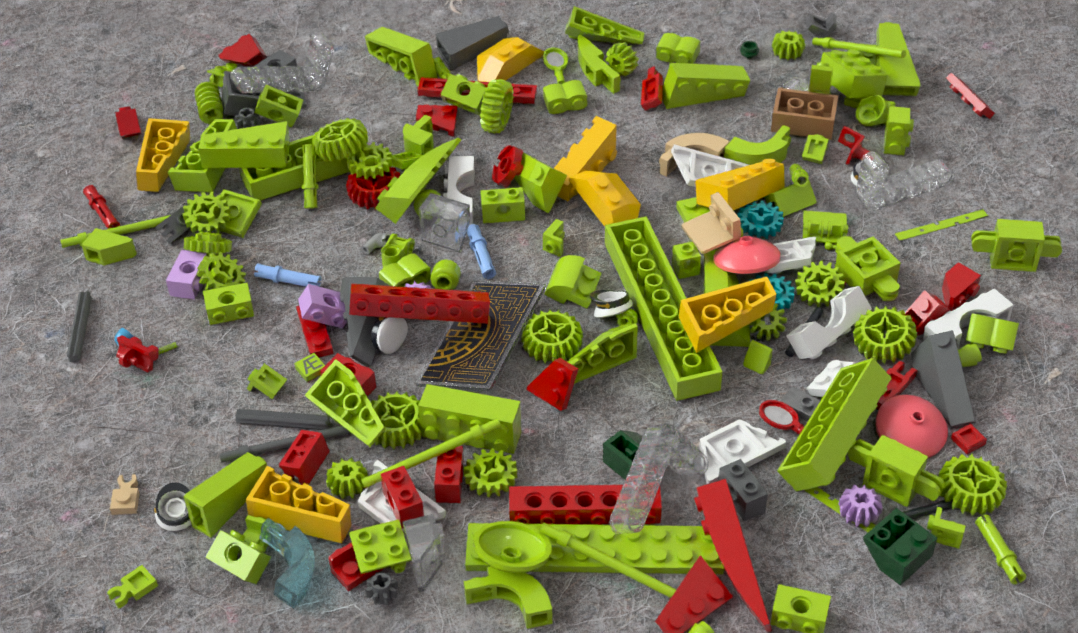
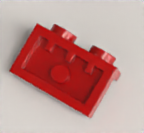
M352 542L343 548L335 550L328 557L332 574L348 592L375 575L376 572L384 569L361 574Z

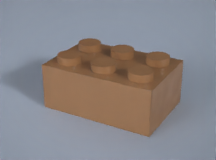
M778 88L772 115L771 132L777 133L784 125L790 127V134L808 137V135L819 134L832 140L839 95Z

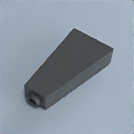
M497 16L436 33L437 50L449 68L454 70L477 58L479 54L502 39L507 38V33H509L508 25Z

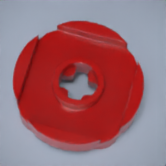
M508 145L500 152L497 158L500 162L498 166L494 165L492 171V180L495 183L507 188L514 177L521 174L523 170V165L521 164L523 150Z

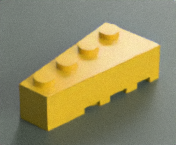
M765 159L759 163L695 180L697 204L709 207L711 205V195L719 192L734 211L770 193H774L785 187L784 164L775 162L774 159Z
M763 277L683 299L680 303L679 319L697 353L772 312L776 292L768 277Z

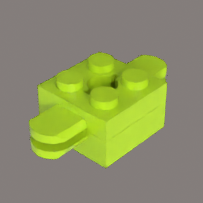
M997 219L994 231L976 230L971 235L973 251L990 253L991 269L1036 272L1040 257L1056 258L1062 253L1060 237L1044 235L1043 222Z
M843 236L837 240L835 267L839 268V274L843 273L844 281L851 288L859 286L864 296L875 292L883 301H894L898 297L900 288L897 280L901 262L874 236L858 243L850 236Z
M884 435L880 437L875 446L862 439H857L855 445L848 451V457L851 461L866 468L862 485L865 484V487L869 489L874 488L875 492L905 507L909 506L917 493L934 501L945 488V482L942 478L925 470L928 456Z

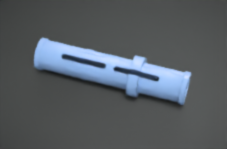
M471 224L466 228V233L470 239L469 246L475 253L483 278L491 279L496 275V270L486 248V239L482 236L479 226Z
M257 263L255 266V271H258L254 272L255 277L270 279L274 283L285 282L307 287L308 284L319 287L321 285L318 282L321 281V276L286 270L282 266L271 267Z

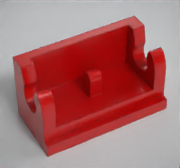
M301 429L279 463V467L283 470L284 474L292 477V480L296 476L301 485L304 483L310 484L330 452L323 434Z

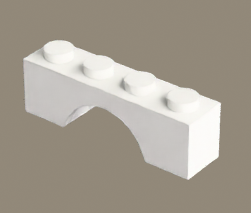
M449 156V165H445V177H448V179H444V191H447V193H443V203L447 207H443V220H447L448 229L467 228L473 224V198L467 197L460 192L470 186H474V156Z
M859 286L844 289L830 300L832 314L826 327L819 325L816 321L800 324L786 336L799 359L810 358V360H813L822 355L824 348L830 347L837 342L836 338L851 331V326L856 321H859L860 315H865L867 309L872 310Z
M996 289L982 293L976 299L965 302L961 307L953 311H948L944 316L935 321L928 322L924 328L923 341L930 335L953 330L959 348L962 336L961 329L969 326L971 313L1009 321L1013 304Z

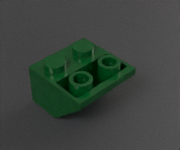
M620 430L603 443V462L630 484H646L672 463V459L637 432Z
M895 508L863 536V541L879 570L901 586L933 556L937 537L902 511Z

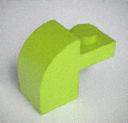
M424 115L414 125L408 123L404 125L403 140L406 152L413 151L424 155L434 149L432 117Z

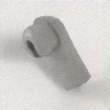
M375 234L361 246L362 251L368 255L375 248H383L391 234Z

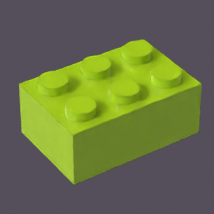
M849 49L845 52L839 50L823 52L821 62L829 64V67H833L831 85L848 98H867L873 95H883L888 74L883 72L881 67L872 64L870 59L861 56L859 51Z

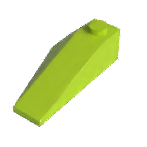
M336 359L304 395L318 409L369 447L373 445L386 429L354 373Z

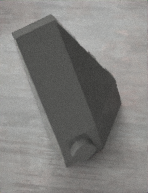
M224 71L222 90L224 114L231 116L239 115V111L243 108H251L255 111L260 94L265 85H269L268 81L262 79L259 82L250 79V75L244 73ZM282 85L274 87L303 99L301 108H306L307 104L303 92Z
M345 277L342 279L340 299L345 304L346 311L343 313V317L348 322L349 331L346 335L350 357L364 366L370 367L376 352V348L372 344L371 334L373 326L379 317L349 315L351 284L390 285L378 277Z
M953 330L928 336L911 353L913 368L917 370L916 377L921 381L926 392L931 396L951 428L976 423Z

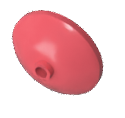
M743 236L725 244L714 253V263L718 268L738 274H752L769 270L775 267L781 259L780 251L775 245L751 236Z
M914 395L894 396L881 405L876 415L875 426L879 438L884 435L913 450L921 452L928 456V458L939 453L947 441L948 428L945 418L932 403Z

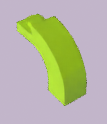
M783 125L770 140L754 143L734 137L725 147L724 158L749 165L762 162L765 159H774L775 162L781 163L787 158V149L791 142V137L789 136L790 127Z
M487 567V577H475L463 581L466 604L492 599H504L513 602L520 608L527 629L553 624L552 606L546 590L538 580L526 572L511 573Z

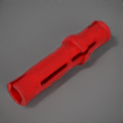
M94 185L86 186L83 189V194L89 200L91 209L97 212L107 229L121 226L106 205L104 196L98 193Z

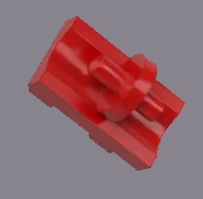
M123 335L117 337L119 348L116 357L119 358L121 366L128 368L133 365L146 372L153 370V362L159 356L158 347L153 345L146 347L142 345L141 339L135 336L130 339Z

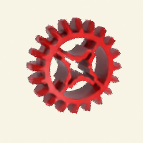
M389 167V172L383 171L384 176L376 175V179H373L372 176H369L368 179H365L364 176L357 178L356 173L348 175L346 189L349 199L353 201V204H358L359 208L365 206L367 210L370 207L375 209L380 202L377 199L384 189L387 191L390 189L387 187L394 177L399 178L401 176L400 172L396 170V167Z

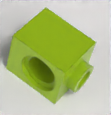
M687 242L673 245L672 266L678 278L683 279L700 275L701 255L694 243Z

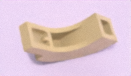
M689 133L677 136L665 145V153L659 159L660 174L667 177L678 166L671 153L673 145L724 158L725 147L730 141L707 133Z

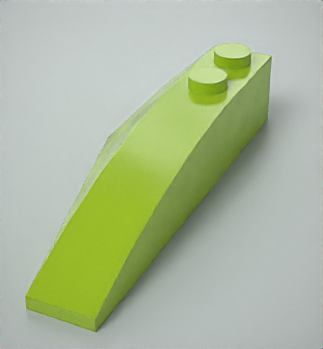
M458 137L434 148L417 159L399 178L394 177L387 186L390 189L388 191L384 189L377 199L380 202L375 209L396 224L414 202L418 194L453 153L461 139Z
M718 248L704 254V294L739 284L735 273L724 271L715 265L714 253ZM750 325L742 327L710 346L749 347Z

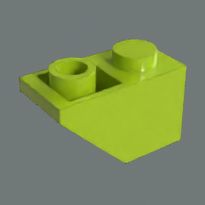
M95 228L81 244L87 261L104 266L130 259L137 255L133 239Z

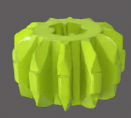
M790 30L777 33L772 41L774 55L779 56L780 59L785 58L787 60H796L797 57H801L805 49L803 35L797 34V31L790 32Z
M626 42L614 44L606 53L607 58L605 60L609 63L608 66L618 72L620 76L631 74L638 66L637 61L639 58L635 56L636 51L632 50V45L627 46Z
M774 303L772 312L748 324L753 326L750 329L751 333L758 332V339H761L764 334L766 335V340L770 341L771 334L775 338H779L778 331H785L786 327L782 324L787 323V318L781 317L785 313L784 309L776 311L778 304ZM766 317H769L770 325H766L764 321Z
M352 457L348 461H344L341 458L340 463L332 462L331 468L327 469V487L334 496L340 495L342 500L346 496H350L353 499L354 494L361 495L365 487L361 479L368 477V472L363 467L361 461L354 462Z

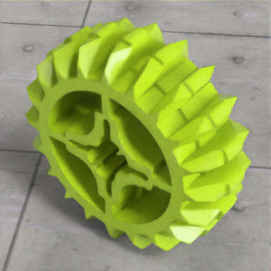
M492 79L485 89L480 123L482 129L488 131V133L495 134L504 131L509 121L514 91L512 84L506 80Z
M356 118L340 119L336 122L333 121L331 124H326L324 128H320L315 133V136H313L312 144H314L315 152L320 160L341 161L343 158L348 159L349 156L355 155L356 152H360L361 148L366 146L368 132L361 120H356Z
M886 305L883 309H879L876 306L874 312L867 309L866 315H860L859 321H856L853 331L854 344L858 347L860 354L864 353L866 359L873 357L876 361L882 360L884 364L887 360H891L894 363L897 357L903 360L904 354L910 355L911 348H914L916 344V325L912 322L910 315L905 316L904 310L897 312L896 307L890 310Z
M549 309L547 313L540 311L539 315L533 314L531 319L526 320L522 328L521 342L523 343L524 351H527L529 357L534 356L536 361L542 359L546 364L548 361L553 362L558 358L563 360L565 358L571 359L573 354H577L582 345L583 331L580 322L576 321L575 316L569 317L568 312L562 314L560 310L552 312Z
M398 391L393 395L387 392L385 397L378 395L377 401L371 400L372 406L386 428L374 442L376 446L382 444L384 449L391 446L393 450H395L396 446H401L404 449L405 444L413 446L414 440L421 439L418 408L420 400H417L415 395L409 397L407 391L403 395H400Z
M961 454L959 458L952 457L950 461H946L940 470L938 477L944 480L945 488L939 496L944 497L945 502L953 500L952 510L959 508L962 514L968 511L972 516L976 512L983 516L986 511L992 513L995 508H999L1006 496L1007 481H1005V474L1000 472L999 466H992L991 460L986 462L982 456L978 459L974 458L971 454L966 458Z

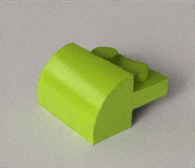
M576 255L564 256L556 263L544 295L562 304L568 299L587 309L592 300L590 294L595 291L601 273L584 265L585 258Z

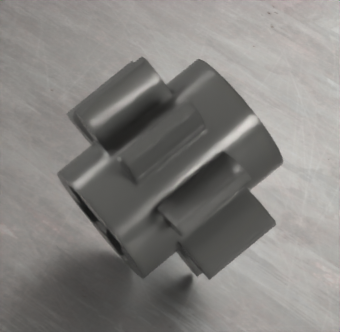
M243 108L239 111V115L235 116L238 129L261 125L259 115L254 113V110L251 108Z
M376 572L372 579H367L368 588L366 589L367 598L373 597L374 605H388L392 598H397V579L391 580L389 572L387 574Z

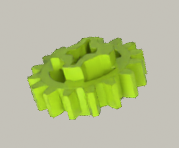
M372 142L371 145L366 143V146L361 148L360 152H356L355 155L348 157V169H350L351 174L356 173L357 178L364 176L365 179H368L369 176H372L373 179H376V175L384 176L383 171L389 172V167L393 166L392 152H389L388 147L383 148V144L376 146L375 142Z
M203 191L200 197L194 194V200L188 199V206H183V219L186 227H191L192 233H195L197 230L199 233H212V231L220 233L219 227L226 228L225 222L230 221V208L228 207L227 200H222L220 194L214 197V192L212 191L209 195H206Z
M200 232L195 233V236L184 238L185 250L206 253L208 257L212 252L217 256L219 252H230L232 250V241L221 238L219 233Z
M213 252L210 253L209 257L205 255L197 267L199 270L197 276L201 277L199 283L206 284L205 290L245 283L244 277L246 273L241 272L243 265H237V259L231 260L230 254L223 257L222 252H219L217 256Z
M820 261L819 265L811 262L810 268L804 265L803 272H798V279H795L797 295H801L802 302L808 300L809 306L816 303L817 307H820L821 303H824L828 307L829 301L845 289L843 273L839 274L838 267L832 269V263L830 262L826 266L823 265V261Z
M491 448L490 453H486L482 449L481 455L473 453V460L467 459V466L464 467L465 483L469 484L471 491L477 489V495L480 496L483 492H486L489 498L492 493L500 496L501 490L508 493L509 485L515 486V479L518 478L516 461H512V455L510 454L504 456V450L495 453L494 448Z

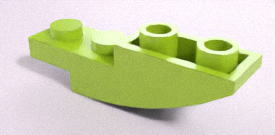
M578 35V60L585 76L595 87L603 84L613 94L619 92L621 82L619 73L603 61L604 54L583 35Z
M822 62L812 65L809 92L831 93L833 67H829V64Z

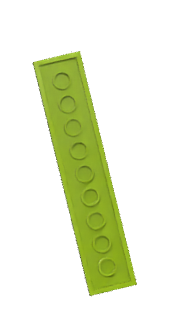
M468 523L466 571H487V567H491L476 554L473 547L476 532L489 523ZM527 524V525H530V526H532V527H534V528H536V529H538V530L540 531V528H541V526H542L543 524ZM548 524L560 531L565 530L573 534V538L643 573L688 574L701 555L715 574H724V567L711 536H705L702 526ZM548 536L546 537L549 539L552 548L549 560L543 566L529 571L620 573L568 546L564 548L558 545L556 540Z

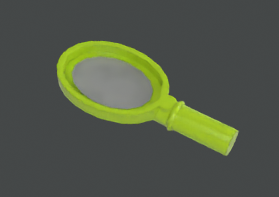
M555 47L546 49L543 54L544 64L554 71L558 84L565 83L562 70L568 64L567 54Z

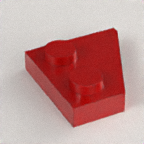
M418 105L416 122L424 115L432 117L433 130L439 131L442 129L448 131L449 136L454 137L458 108L457 106Z
M558 358L527 386L526 390L558 410L563 411L567 409L578 368L562 358Z

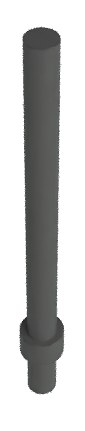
M342 426L316 431L322 433L324 439L350 434ZM297 436L250 447L247 444L239 446L236 450L219 453L221 463L236 460L247 452L252 455H258L289 448Z

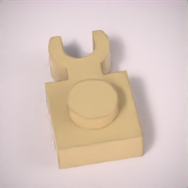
M133 474L131 481L125 483L123 475H119L117 481L120 489H113L110 504L111 514H137L140 495L137 488V477Z

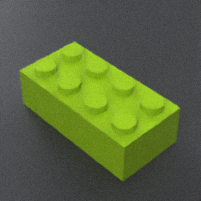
M427 384L418 405L422 437L448 441L470 431V428L477 424L481 426L498 418L502 426L501 428L485 434V438L478 441L474 439L463 445L490 450L494 448L498 452L504 450V453H515L522 433L520 401Z

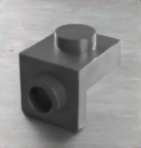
M831 12L826 20L809 13L806 17L807 30L812 34L828 37L837 27L835 13Z

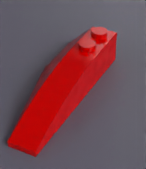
M726 479L696 487L698 497H694L698 512L703 511L705 520L701 521L705 536H711L722 566L749 611L766 632H771L772 628Z

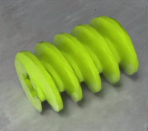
M202 82L195 88V100L199 118L202 122L211 124L215 119L223 118V106L218 86L213 82Z

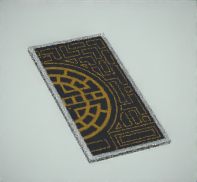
M474 281L468 291L489 293L488 324L451 321L415 383L416 386L426 387L429 384L458 390L491 392L542 297L546 284Z

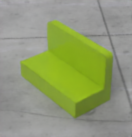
M810 181L805 187L791 184L765 196L766 203L775 202V205L779 207V211L783 212V217L817 203Z

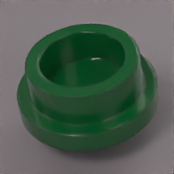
M745 41L740 47V54L746 58H753L759 54V47L754 41Z

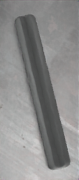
M81 291L78 295L67 351L68 361L78 362L81 358L92 299L88 291Z
M237 409L236 422L325 430L329 427V416Z

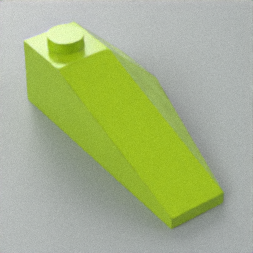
M575 6L564 33L572 39H578V35L581 34L587 40L642 44L644 40V32Z
M523 152L521 161L523 170L514 179L520 187H523L524 193L534 206L549 213L567 175Z
M636 323L623 324L609 329L567 361L578 368L575 383L637 358L638 326Z

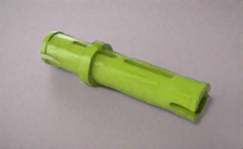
M314 144L302 145L304 208L315 209L318 208L317 190L319 189L316 180V152Z
M799 164L791 165L789 173L793 183L799 187L807 186L809 176L806 170L802 169Z
M984 515L985 522L982 516L977 518L975 524L995 554L998 566L1004 569L1011 584H1018L1015 579L1016 577L1020 583L1026 579V574L1016 561L1017 556L1015 552L1009 549L991 517Z

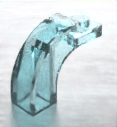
M268 518L262 524L259 539L279 552L288 563V569L276 580L273 594L294 609L309 590L315 567L314 551L308 538L296 526L288 532L281 524L275 523Z

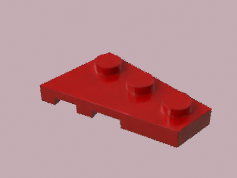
M700 555L655 622L664 633H685L695 623L698 624L730 601L733 596Z

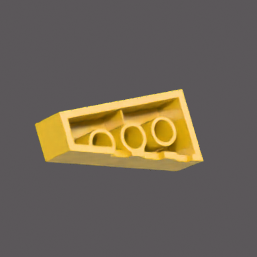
M596 116L592 120L594 125L590 130L586 128L583 131L582 140L578 144L574 143L570 147L567 158L562 157L554 167L567 175L558 197L569 201L574 195L578 194L570 183L569 177L586 170L602 172L604 167L616 158V124Z
M148 118L136 169L137 190L159 192L169 176L168 171L171 167L174 168L190 142V121Z
M269 466L265 468L246 498L248 515L263 517L270 521L272 527L343 543L352 526L350 504L324 492L319 494L313 491L312 486L305 483L300 485L286 474L281 476L275 473L274 469Z

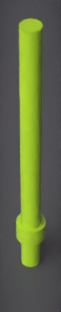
M814 37L812 40L813 45L823 46L825 49H853L859 52L905 58L906 56L905 50L837 41L830 37H825L824 39Z
M170 215L110 228L105 231L123 235L154 228ZM86 232L78 233L75 237L61 239L62 248L78 244L82 246L81 244L91 233L86 234Z
M498 418L481 426L477 424L471 427L468 432L363 478L361 481L366 489L381 482V473L403 465L408 470L474 439L478 441L485 438V434L502 426Z
M543 523L540 528V533L556 540L558 545L564 548L568 546L669 598L677 590L573 538V534L565 530L560 531L546 523Z

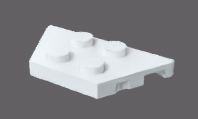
M673 145L671 153L686 184L696 187L695 180L749 165L678 145Z
M816 237L773 244L779 249L781 259L775 267L764 272L778 274L790 269L800 270L804 265L811 266L816 247Z
M740 419L701 438L699 445L706 484L718 481L720 467L739 459L747 467H750L785 449L787 442L782 438L779 441L767 436V431L752 427L749 423Z
M377 460L373 465L374 470L372 474L388 467ZM382 482L366 488L361 493L358 506L380 524L396 520L383 493ZM416 489L423 501L425 520L405 527L402 531L444 518L446 516L445 509Z

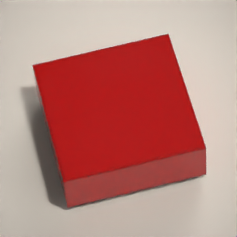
M971 423L952 433L951 440L966 454L986 445L987 441Z

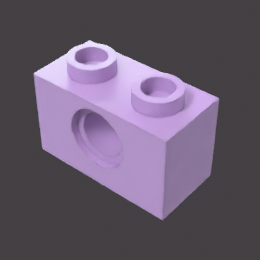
M181 250L166 279L170 296L187 299L196 298L198 292L203 288V284L199 283L201 277L197 276L199 271L197 267L206 253Z
M311 284L307 285L298 299L302 319L343 328L347 321L343 317V313L346 310L345 304L341 302L340 292Z

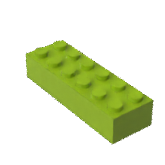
M315 134L290 142L286 168H239L240 177L250 196L264 200L301 188L304 184L302 145L312 144V138ZM316 154L317 182L350 172L347 166V158L331 162L330 160H320Z
M874 358L840 368L777 472L795 491L809 490L823 485L827 486L835 479V473L839 466L845 462V456L849 449L855 445L858 434L866 426L868 417L876 409L878 400L886 392L887 385L891 380L888 373Z

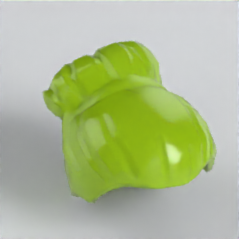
M880 95L864 98L856 109L855 117L864 126L886 125L889 106L895 107L896 103L887 101Z

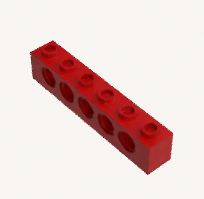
M351 284L349 315L488 324L490 299L488 292Z
M660 484L509 486L510 521L524 524L651 525L661 523Z

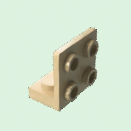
M719 192L711 195L710 212L682 223V229L701 254L708 253L741 238L740 218Z

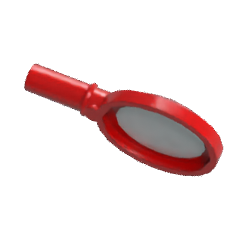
M767 400L762 402L759 407L761 418L775 428L793 430L796 434L800 435L805 427L798 422L799 418L796 411L781 401Z

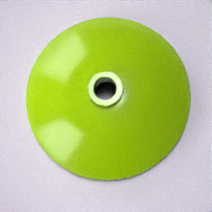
M498 521L481 527L476 532L473 542L476 554L486 564L495 569L511 573L529 572L543 566L549 560L552 549L549 539L546 535L540 533L538 529L514 521Z

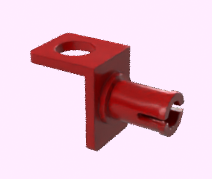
M844 126L838 142L852 149L845 164L849 165L855 158L861 161L876 160L878 154L862 147L865 136ZM845 134L852 135L855 142L847 141Z

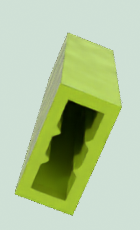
M891 22L879 23L876 32V46L906 51L905 58L877 55V66L881 67V70L888 74L883 95L917 96L920 89V81L900 25Z
M247 452L184 495V500L192 527L212 538L246 503V498L268 466L267 462L262 457H256Z

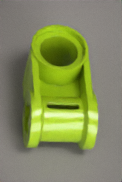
M392 233L387 243L381 249L382 267L397 263L402 257L412 254L415 240L413 238H401L397 234Z

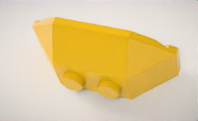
M518 37L504 38L477 56V81L491 82L492 79L508 80L541 58L544 51Z
M586 170L569 177L570 183L604 227L608 224L638 218L641 204L616 173Z

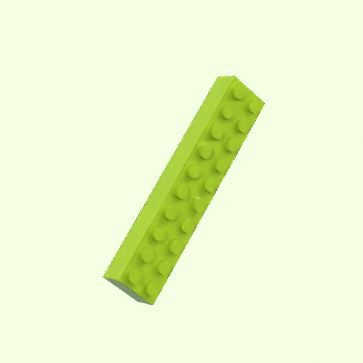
M647 216L605 225V246L625 290L633 301L635 312L676 401L721 391L723 372L711 347L708 346L696 353L679 319L681 300L687 298Z

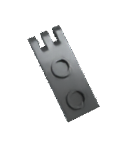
M183 206L155 227L158 231L164 226L167 228L161 234L163 237L169 233L173 235L167 240L169 244L191 228L186 227L183 219Z

